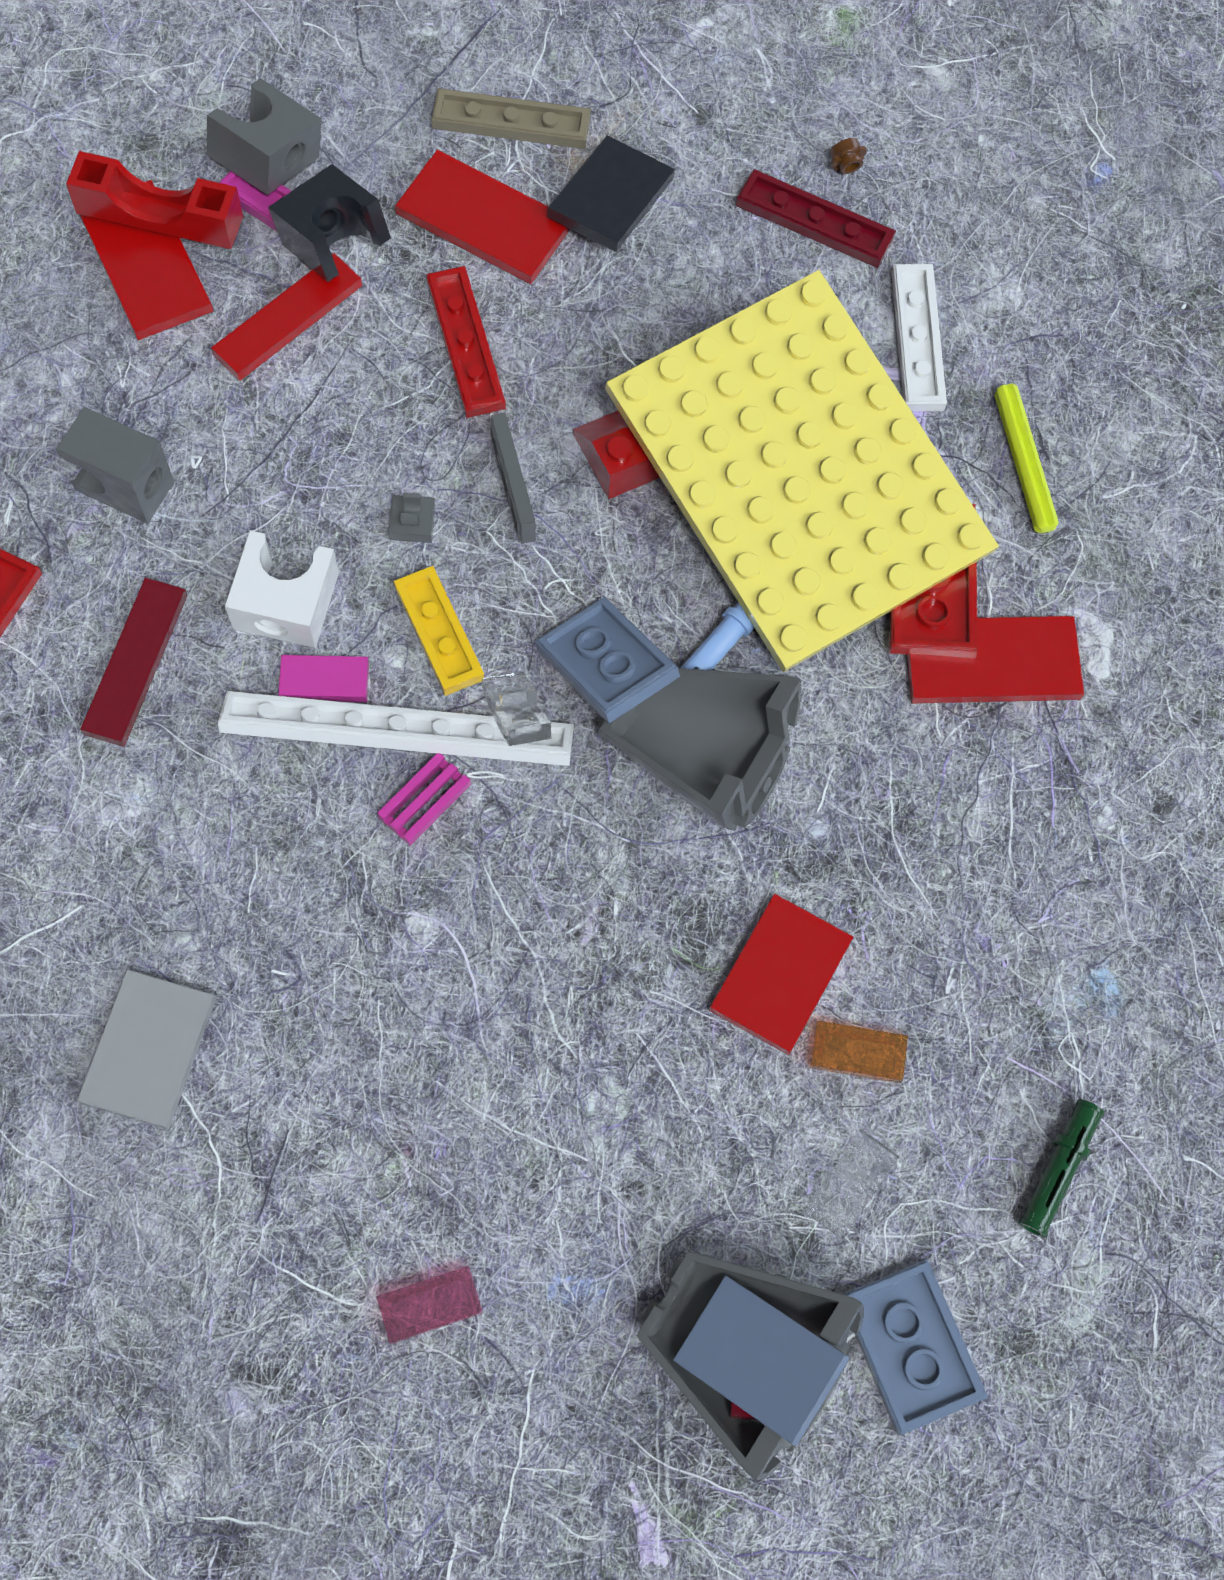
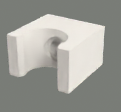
M250 530L225 605L232 628L316 648L339 574L334 549L318 546L314 551L313 562L307 572L292 580H278L268 575L272 567V557L265 533Z

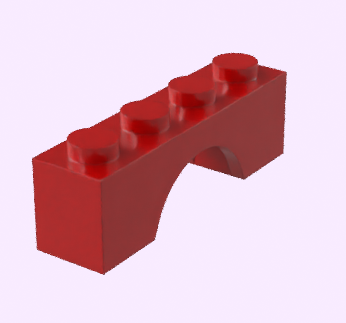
M83 151L78 152L66 182L76 214L231 250L243 219L236 186L197 178L190 188L184 190L162 189L134 176L118 159Z

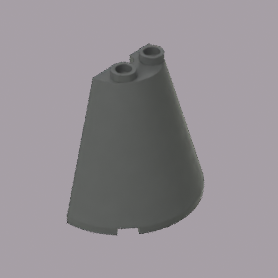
M678 668L679 678L616 720L608 723L602 717L598 729L600 736L723 828L736 831L737 825L745 828L759 814L782 773L791 748L785 745L789 739L788 725L795 727L798 721L801 702V679L793 676Z
M688 1251L684 1259H677L670 1267L665 1278V1283L670 1288L664 1299L660 1303L652 1300L644 1309L639 1319V1325L642 1327L636 1336L745 1472L755 1480H762L779 1467L781 1461L775 1457L779 1451L785 1447L792 1452L796 1446L786 1441L760 1421L730 1418L731 1401L673 1361L725 1276H728L849 1358L854 1347L850 1346L846 1341L850 1330L856 1334L861 1330L864 1318V1305L850 1296ZM844 1369L842 1370L841 1374L839 1375L838 1379L836 1380L835 1384L833 1385L832 1389L830 1390L829 1394L827 1395L817 1414L813 1418L803 1437L805 1436L809 1428L812 1426L817 1416L821 1412L822 1408L826 1404L837 1382L839 1381Z

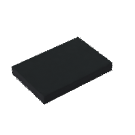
M607 135L548 207L547 217L617 252L674 178L675 169Z

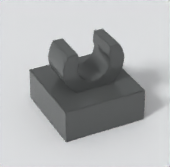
M403 493V496L393 495L389 525L390 540L432 543L436 507L435 498L421 497V494Z

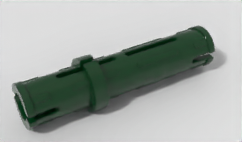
M1077 1100L1074 1111L1063 1133L1056 1135L1052 1143L1056 1148L1037 1184V1188L1022 1219L1018 1222L1020 1227L1038 1237H1047L1049 1227L1067 1193L1081 1160L1086 1161L1091 1152L1088 1145L1105 1112L1099 1106L1089 1101Z

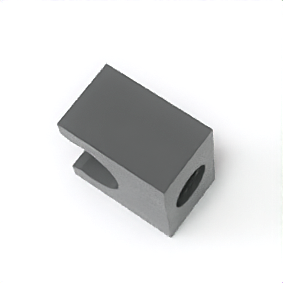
M260 78L251 84L250 122L234 119L225 111L217 108L207 115V155L266 195H269L319 158L322 118Z
M83 407L56 448L59 457L82 468L72 483L75 491L149 524L175 483L158 440L86 407Z

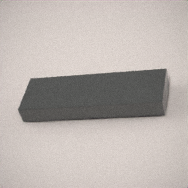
M506 413L491 415V418H489L490 437L519 542L521 541V544L536 541L535 518Z

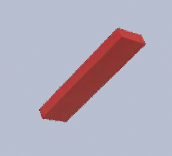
M333 253L332 257L339 275L327 282L314 270H311L212 346L213 356L232 375L241 381L361 288V277Z
M461 266L426 274L428 288L466 418L505 410L506 401L466 267Z

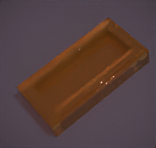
M817 1021L815 1024L810 1068L901 1083L904 1078L908 1035Z

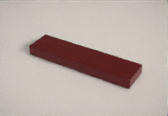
M753 169L736 201V206L876 268H879L896 234L894 229L756 169Z
M144 578L80 728L83 735L125 747L188 595L185 589Z

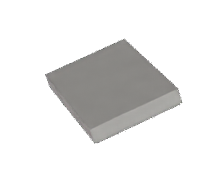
M127 970L77 1101L82 1105L169 1130L217 998L215 995Z

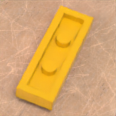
M432 565L395 580V590L444 695H450L484 681V672L434 566Z

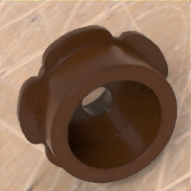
M857 138L844 139L831 148L829 152L832 159L830 166L835 171L841 170L842 174L853 173L862 167L867 149L865 146H860Z

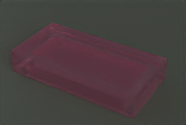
M469 1265L376 1296L390 1345L483 1314Z

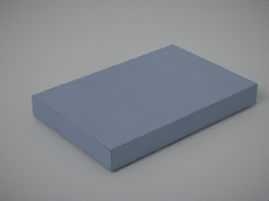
M605 596L535 641L539 653L608 723L616 720L680 677L678 667Z
M928 1259L843 1294L857 1299L864 1305V1318L861 1330L854 1334L898 1436L989 1398Z
M725 1276L673 1361L786 1441L797 1446L850 1358L728 1276Z

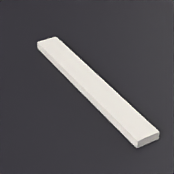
M227 691L218 720L219 733L570 766L574 724L232 691Z

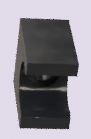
M333 164L268 207L283 246L327 282L339 275L329 249L335 241L345 236L363 235L369 238L373 244L381 246L391 239L379 200Z

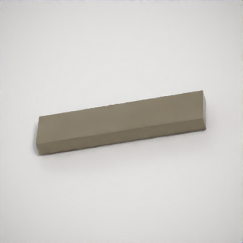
M438 88L431 122L432 129L586 149L591 108Z

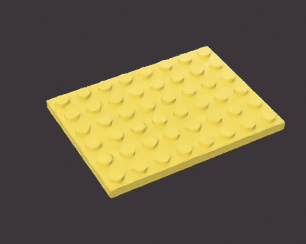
M820 270L606 382V392L783 673L990 555L999 547Z

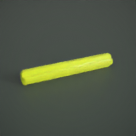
M1013 383L1001 385L997 388L995 399L1034 530L1039 534L1052 532L1056 529L1059 521L1019 389Z

